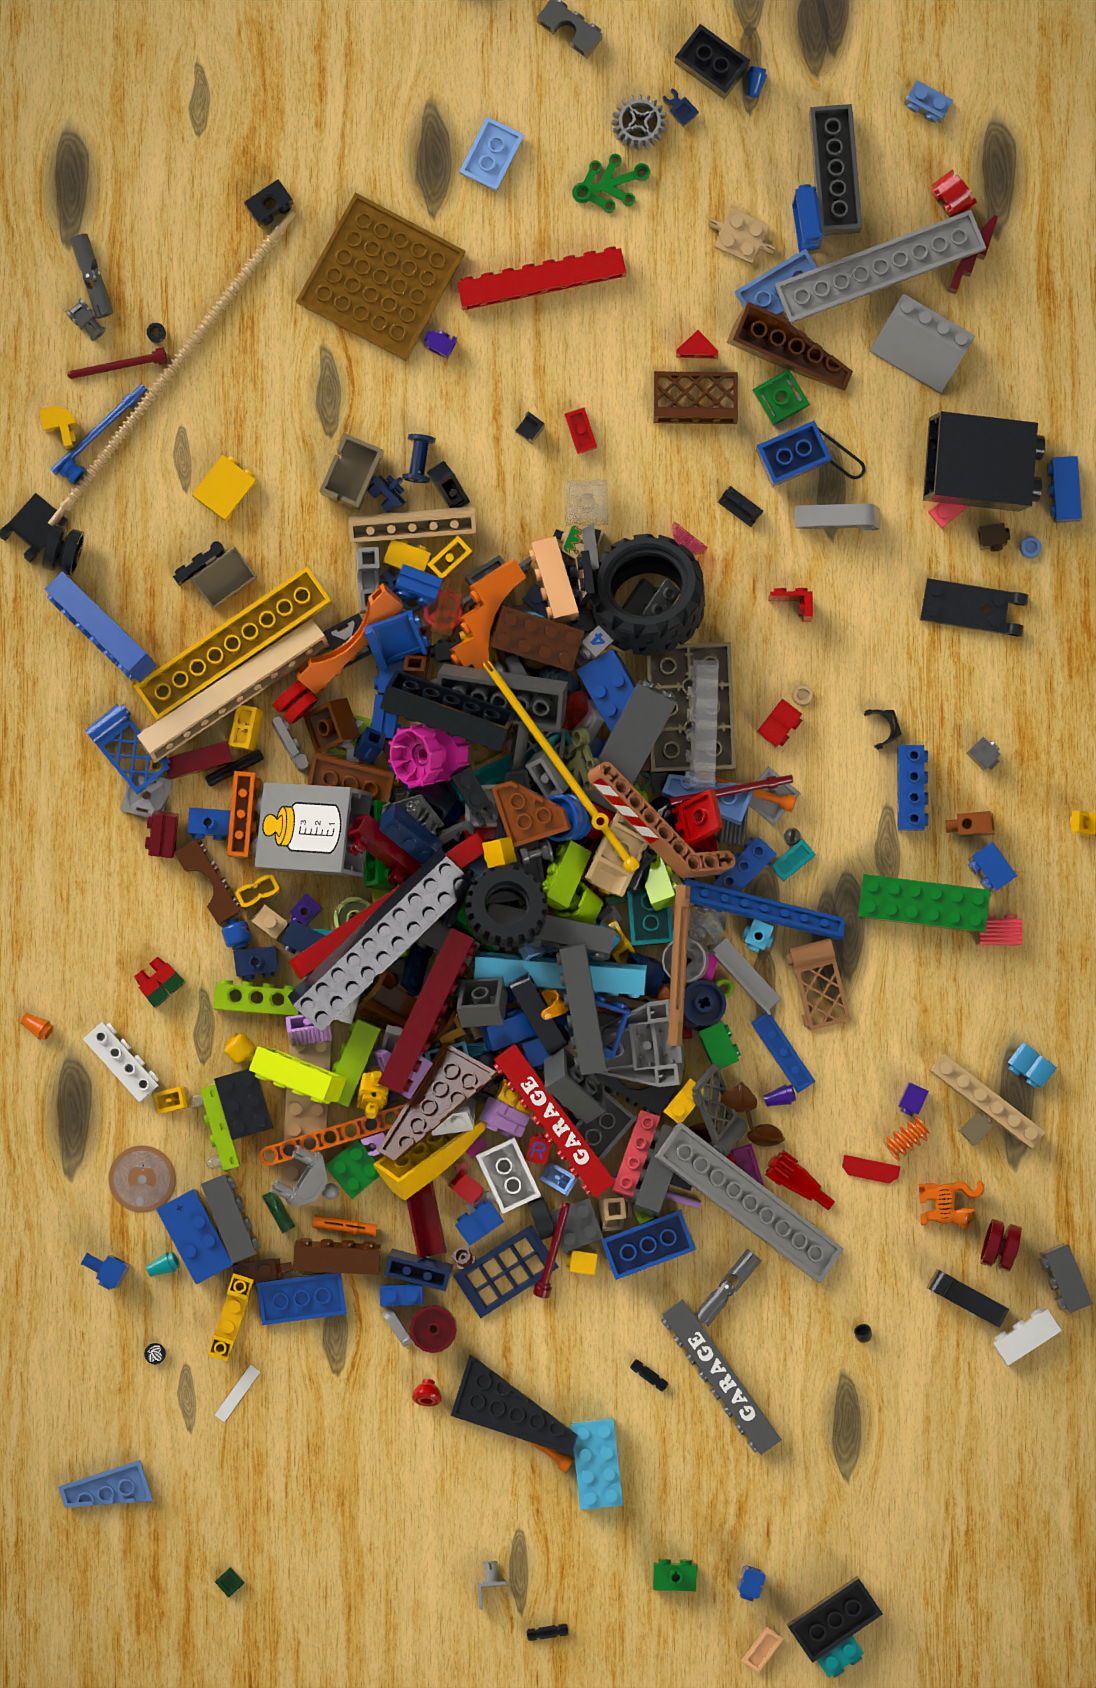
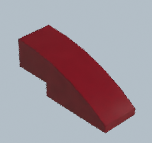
M228 741L169 757L170 763L168 766L170 769L167 770L169 780L232 763L233 759Z

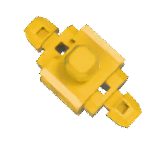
M372 1066L368 1073H363L359 1082L357 1107L363 1109L366 1117L374 1119L378 1112L384 1111L388 1101L389 1089L378 1084L382 1075L379 1066Z

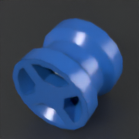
M71 458L63 466L59 475L67 477L69 482L74 485L84 474L85 468L78 466L76 461Z

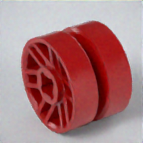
M300 681L291 685L272 705L279 714L287 710L283 718L289 725L302 718L303 714L307 713L318 701V698L312 692L304 695L307 687Z

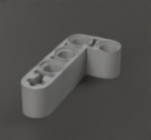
M874 504L795 506V528H860L861 530H879L880 508Z

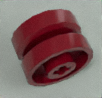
M992 1219L984 1239L980 1264L991 1267L998 1256V1268L1010 1272L1019 1250L1022 1227L1010 1224L1004 1234L1005 1226L1003 1221Z
M437 1305L426 1306L419 1310L411 1321V1338L415 1345L425 1352H442L452 1344L456 1337V1320L452 1313L444 1307ZM435 1325L438 1330L435 1333H431L429 1327Z

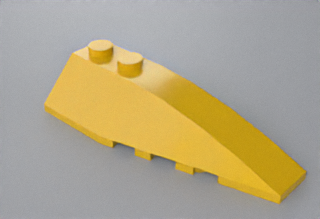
M485 1103L476 1105L474 1130L432 1136V1133H430L398 1162H394L386 1156L373 1164L374 1168L391 1191L405 1201L452 1165L486 1129V1122L481 1121L479 1118L482 1110L485 1109Z

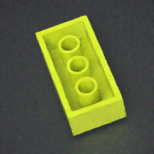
M261 1046L257 1047L249 1068L250 1071L255 1072V1077L265 1081H274L273 1084L276 1086L290 1088L293 1093L301 1096H310L311 1100L321 1104L322 1102L330 1104L331 1101L338 1102L347 1080L343 1076L277 1049Z

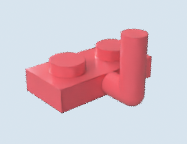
M938 503L928 513L942 529L969 506Z

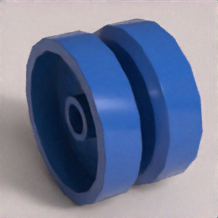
M557 794L547 798L565 808L572 828L548 836L550 840H579L589 833L592 828V817L575 794Z

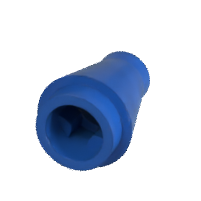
M750 66V70L747 71L748 97L759 98L767 77L766 69Z

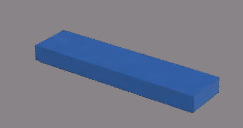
M765 1013L751 1022L797 1094L815 1082L771 1014Z

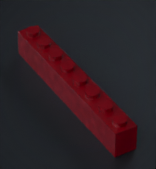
M453 928L450 929L378 1084L401 1095L404 1092H409L413 1084L411 1080L414 1072L418 1073L422 1065L420 1058L423 1053L428 1052L432 1042L429 1039L432 1033L436 1034L441 1023L438 1020L441 1014L445 1015L450 1003L447 1001L450 995H454L458 989L459 984L456 982L459 976H463L466 972L468 956L472 957L477 948L474 938Z

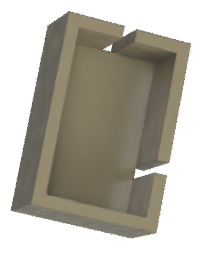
M344 433L337 449L338 455L335 454L320 488V494L337 502L341 499L342 504L359 511L368 492L367 490L372 483L371 480L374 478L383 458L384 451Z

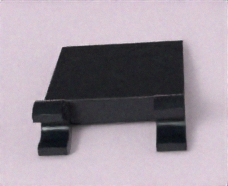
M35 493L10 522L0 530V538L6 541L13 532L30 546L23 555L31 563L47 543L52 529L48 522L57 510ZM63 516L58 524L63 526L68 519Z

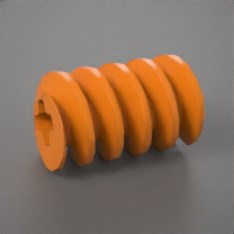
M917 1116L914 1117L915 1124L908 1121V1129L901 1126V1134L894 1131V1139L888 1135L886 1137L887 1144L883 1142L898 1161L900 1160L899 1153L904 1156L907 1155L906 1148L911 1151L914 1150L913 1143L918 1146L921 1145L920 1138L925 1141L928 1140L926 1134H930V1132Z

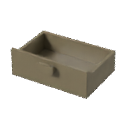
M232 546L219 557L213 556L206 561V566L191 576L190 579L211 608L214 609L257 576L236 547Z

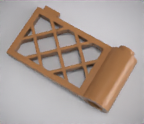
M828 938L789 948V953L786 954L789 966L793 965L806 1013L802 1015L804 1026L814 1030L851 1020L831 939ZM832 964L834 973L830 980L819 974L823 966ZM818 967H819V969H818L817 972L814 971V970H812V969H814V968H818ZM809 970L815 974L809 985L802 981L800 972ZM818 976L828 981L823 992L812 987ZM834 977L836 978L837 984L832 981ZM803 984L808 987L806 991H804ZM830 984L835 985L839 989V994L835 1000L825 995ZM810 989L821 994L815 1005L809 1003L806 999ZM823 996L833 1001L828 1013L817 1007ZM840 997H841L842 1004H840L839 1002H837ZM836 1004L843 1007L845 1017L836 1019L830 1015ZM808 1005H810V1006L813 1007V1009L811 1010V1012H810V1010H809V1006H808ZM815 1009H817L826 1016L822 1023L813 1025L811 1016ZM828 1017L834 1019V1020L826 1021Z

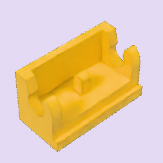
M240 705L236 708L229 746L254 752L264 711L245 705Z

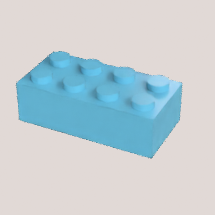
M614 1419L572 1422L571 1428L578 1434L574 1446L580 1510L623 1505Z

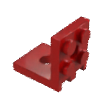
M708 789L671 809L672 813L677 815L676 832L681 833L682 839L693 851L699 853L718 851L714 833L724 829L715 790Z

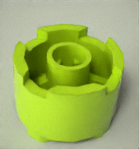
M579 881L569 907L560 911L554 909L555 915L559 918L595 925V919L603 906V902L590 888Z

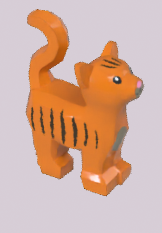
M960 1181L941 1185L935 1183L919 1184L920 1203L933 1200L935 1204V1210L921 1214V1225H927L928 1221H935L943 1224L956 1223L962 1229L969 1228L972 1221V1213L975 1210L966 1207L956 1210L954 1204L955 1193L958 1190H962L967 1197L978 1198L985 1190L983 1182L978 1181L975 1190H972L965 1182Z

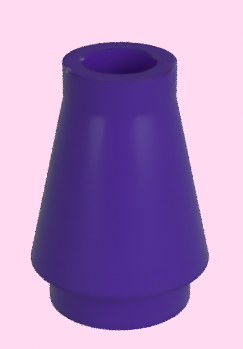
M785 1084L765 1094L764 1100L767 1107L790 1105L796 1101V1095L793 1086Z

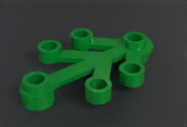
M612 154L609 157V164L600 182L591 185L595 175L602 170L601 163L594 160L589 165V171L584 181L574 186L572 196L578 203L590 201L603 207L606 213H612L615 210V202L611 199L605 200L595 193L603 191L622 200L625 206H632L635 202V196L629 192L625 193L615 188V186L633 180L646 181L650 176V168L644 163H639L634 167V171L611 178L616 167L621 165L620 155ZM616 157L619 159V162L613 164L611 159ZM594 164L599 165V169L596 171L592 169ZM638 171H645V176H639ZM584 190L587 194L582 197L579 195V191ZM630 196L633 201L628 203L625 201V198ZM611 203L613 208L607 209L605 205Z

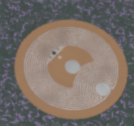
M134 1146L120 1153L112 1163L109 1171V1186L113 1197L126 1209L134 1212H149L162 1206L171 1196L175 1186V1172L168 1157L160 1150L150 1146Z

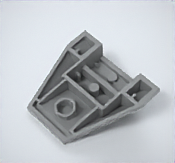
M670 1000L648 1002L629 1012L613 1060L606 1058L607 1071L599 1072V1074L657 1087L681 1085L685 1066L683 1040L682 1046L667 1045ZM622 1016L600 1027L603 1044L612 1047Z

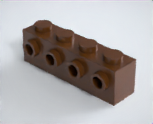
M300 1238L296 1240L294 1245L293 1271L379 1275L381 1244H376L373 1241H365L362 1244L355 1243L353 1240L333 1242L332 1239L312 1241L311 1238Z

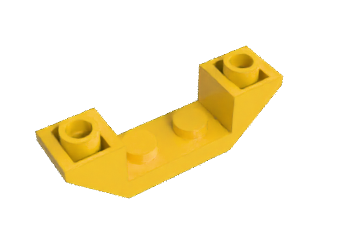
M233 1273L219 1323L208 1350V1356L228 1362L245 1313L254 1279Z

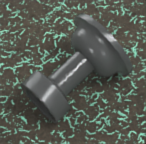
M547 837L540 842L539 848L529 851L525 847L518 849L522 865L529 864L530 859L539 856L553 862V853Z

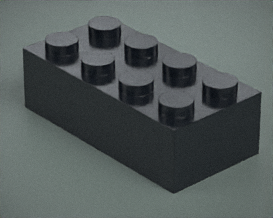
M856 1576L789 1622L787 1626L813 1663L876 1620L883 1613L858 1576Z

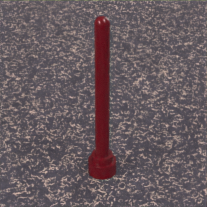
M164 347L155 349L152 354L71 370L67 373V376L70 379L151 362L163 365L167 364L166 352Z
M564 1202L560 1209L542 1278L534 1287L533 1294L540 1298H549L552 1290L549 1281L570 1209V1205L567 1202Z

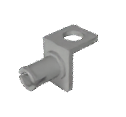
M489 1561L483 1562L485 1581L478 1583L480 1610H483L482 1588L507 1586V1581L500 1582L498 1580L497 1561H491L492 1570H490Z

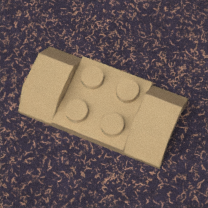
M616 812L609 827L631 857H636L640 862L642 858L641 853L646 849L648 843ZM604 835L585 878L598 888L610 894L623 897L635 871L628 873L624 870V861Z

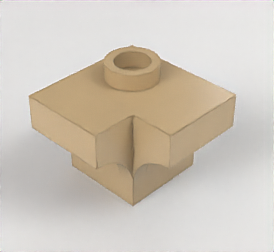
M625 1197L598 1199L601 1231L623 1229L624 1219L633 1218L630 1199Z

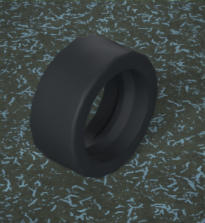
M544 1197L528 1202L540 1239L544 1240L552 1237L555 1228Z

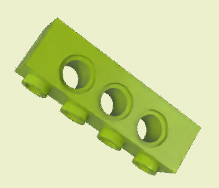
M221 980L220 984L215 983L213 1009L288 1016L299 1015V1011L291 1004L288 995L297 986L284 985V989H277L275 984L263 983V987H254V982H242L241 985H233L231 980ZM234 990H239L242 993V998L238 1002H233L230 998ZM255 992H261L263 995V1000L259 1004L252 1002L251 997ZM275 994H282L284 996V1003L282 1005H274L272 999Z

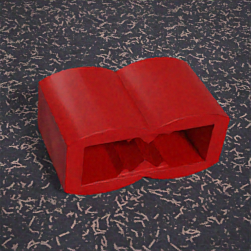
M782 698L756 733L775 748L778 745L783 747L790 738L787 733L791 728L796 730L803 721L800 719L802 713Z

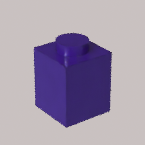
M910 1082L907 1083L898 1103V1106L902 1108L901 1112L909 1116H913V1113L918 1115L929 1091Z

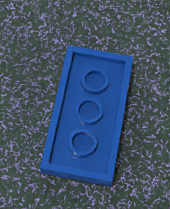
M326 1273L256 1283L262 1325L347 1314L342 1273Z

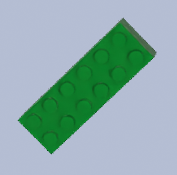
M863 874L858 916L864 919L986 934L991 890Z

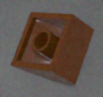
M347 697L329 701L303 714L315 751L318 753L340 747L361 737Z

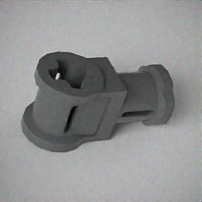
M81 298L73 308L65 311L76 326L78 325L81 330L84 329L91 336V341L97 340L106 331V328L101 327L95 320L96 317L92 310Z

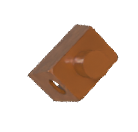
M991 811L957 814V819L945 820L946 833L958 832L960 837L995 835L994 819ZM972 821L970 828L964 827L965 822Z

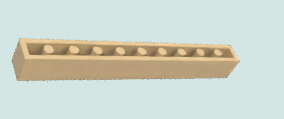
M312 618L300 624L297 629L284 635L273 645L267 646L261 653L251 657L246 663L237 669H233L222 679L215 681L203 692L197 693L185 704L179 705L176 710L167 716H163L152 726L145 728L137 735L142 747L153 762L156 763L302 665L310 656H315L327 648L329 644L325 635Z

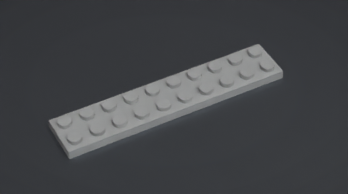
M969 210L775 284V288L788 321L794 323L985 251L986 246L973 213Z
M681 1122L676 1124L655 1155L657 1160L815 1282L822 1283L844 1248Z

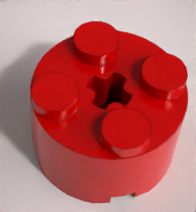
M950 170L932 184L933 188L931 189V194L938 203L940 201L944 203V211L949 218L966 212L977 203L975 198L971 200L969 195L972 192L958 174L953 176L954 170Z

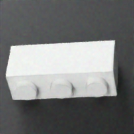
M1038 1308L1030 1314L1031 1318L1024 1322L1022 1319L1012 1325L1013 1330L1006 1333L1003 1331L994 1337L996 1341L992 1344L1007 1366L1061 1332L1048 1309L1042 1310Z

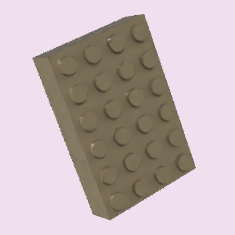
M731 642L678 644L673 651L658 655V651H654L650 656H646L647 680L653 682L656 685L655 688L661 691L666 689L675 694L674 698L677 699L674 709L650 752L651 774L687 771H735Z

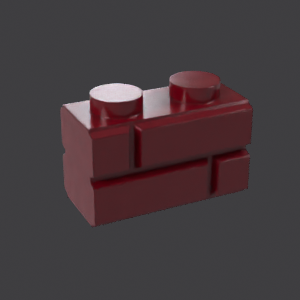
M154 811L152 816H148L147 828L151 830L150 837H146L145 849H149V856L174 858L179 821L178 813Z

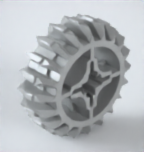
M638 94V100H635L634 96L631 95L630 102L623 99L622 103L624 106L618 104L616 109L619 112H613V117L616 119H613L611 124L616 127L612 131L613 133H619L616 136L617 140L624 138L622 141L623 146L629 142V149L631 150L634 148V145H638V151H641L642 145L645 146L646 150H649V143L656 146V139L660 141L663 139L660 133L664 134L667 131L663 127L668 125V121L664 119L667 113L661 112L663 109L662 105L655 107L657 104L656 99L649 102V95L646 96L645 100H642L641 94ZM634 108H645L649 111L640 113ZM628 112L632 122L624 129L622 120ZM655 116L657 126L651 133L647 124ZM636 119H640V121L642 119L643 125L637 126ZM639 132L646 137H634L630 134Z

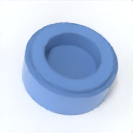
M1027 537L1020 544L1021 554L1030 559L1037 557L1042 549L1041 542L1035 537Z

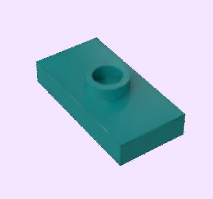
M802 839L772 863L770 867L784 882L816 856V854Z

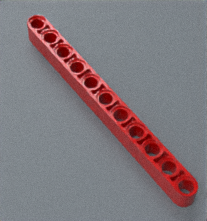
M478 831L448 851L447 854L460 867L465 868L484 854L482 843L487 841L482 833ZM402 884L291 959L288 964L299 980L312 973Z

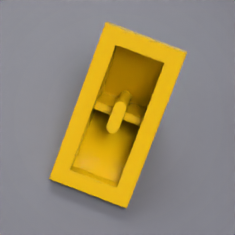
M184 1086L153 1093L157 1114L190 1108L186 1087Z

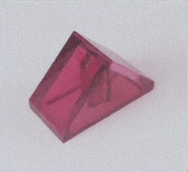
M676 522L672 524V537L678 545L683 544L693 555L705 554L708 549L707 546Z

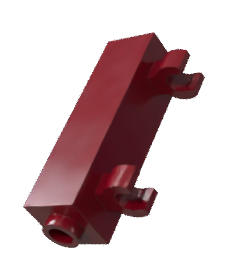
M365 814L355 818L347 836L355 841L350 848V852L355 856L359 852L363 854L365 850L371 853L392 870L387 879L392 885H395L396 882L401 883L403 879L410 877L421 867V863L379 830L380 823L371 816Z

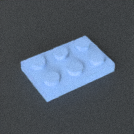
M486 117L459 174L497 192L524 138V134Z

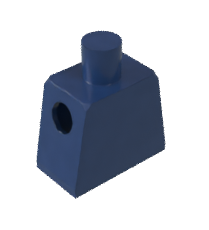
M629 952L626 964L647 965L645 993L640 996L656 995L659 992L661 983L668 984L671 978L666 974L662 963L657 959Z

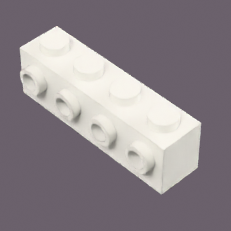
M101 1022L83 1040L139 1102L144 1101L160 1086L157 1082L159 1080L158 1076L152 1070L148 1072L143 1067L146 1063L138 1054L133 1056L129 1051L131 1046L124 1039L120 1041L116 1037L117 1031L110 1023L106 1025L104 1022Z

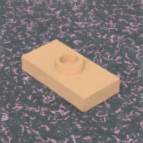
M766 1625L741 1661L759 1674L784 1638Z

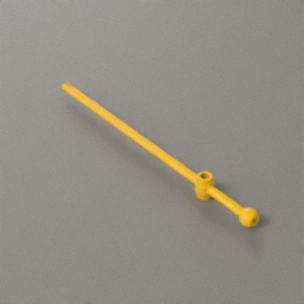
M487 661L493 669V672H490L485 663H483L488 674L591 815L593 827L604 833L624 861V870L628 873L635 871L640 867L639 860L636 857H631L608 826V817L598 812L493 664ZM599 817L604 819V823L601 826L596 823Z

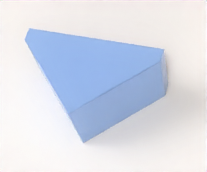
M549 1161L539 1180L568 1196L578 1179Z

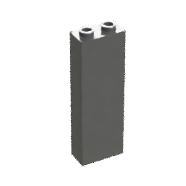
M639 679L597 758L600 764L606 761L610 762L631 785L636 780L677 703V699L674 698L675 694L666 689L661 691L655 688L656 685L646 679L644 681ZM583 784L582 790L591 801L615 813L617 812L597 789L587 792Z

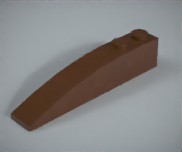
M747 302L727 340L728 344L763 360L843 391L846 390L853 372L833 355L823 350V347L809 339L804 332L795 328L786 318L750 302Z

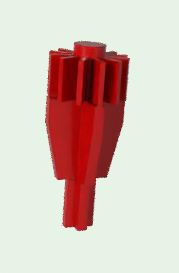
M784 1150L781 1153L779 1152L778 1156L774 1155L768 1162L769 1168L766 1170L765 1176L780 1186L782 1184L787 1189L810 1201L814 1199L827 1210L831 1209L835 1201L820 1190V1184L807 1170L796 1164L798 1162L797 1159Z

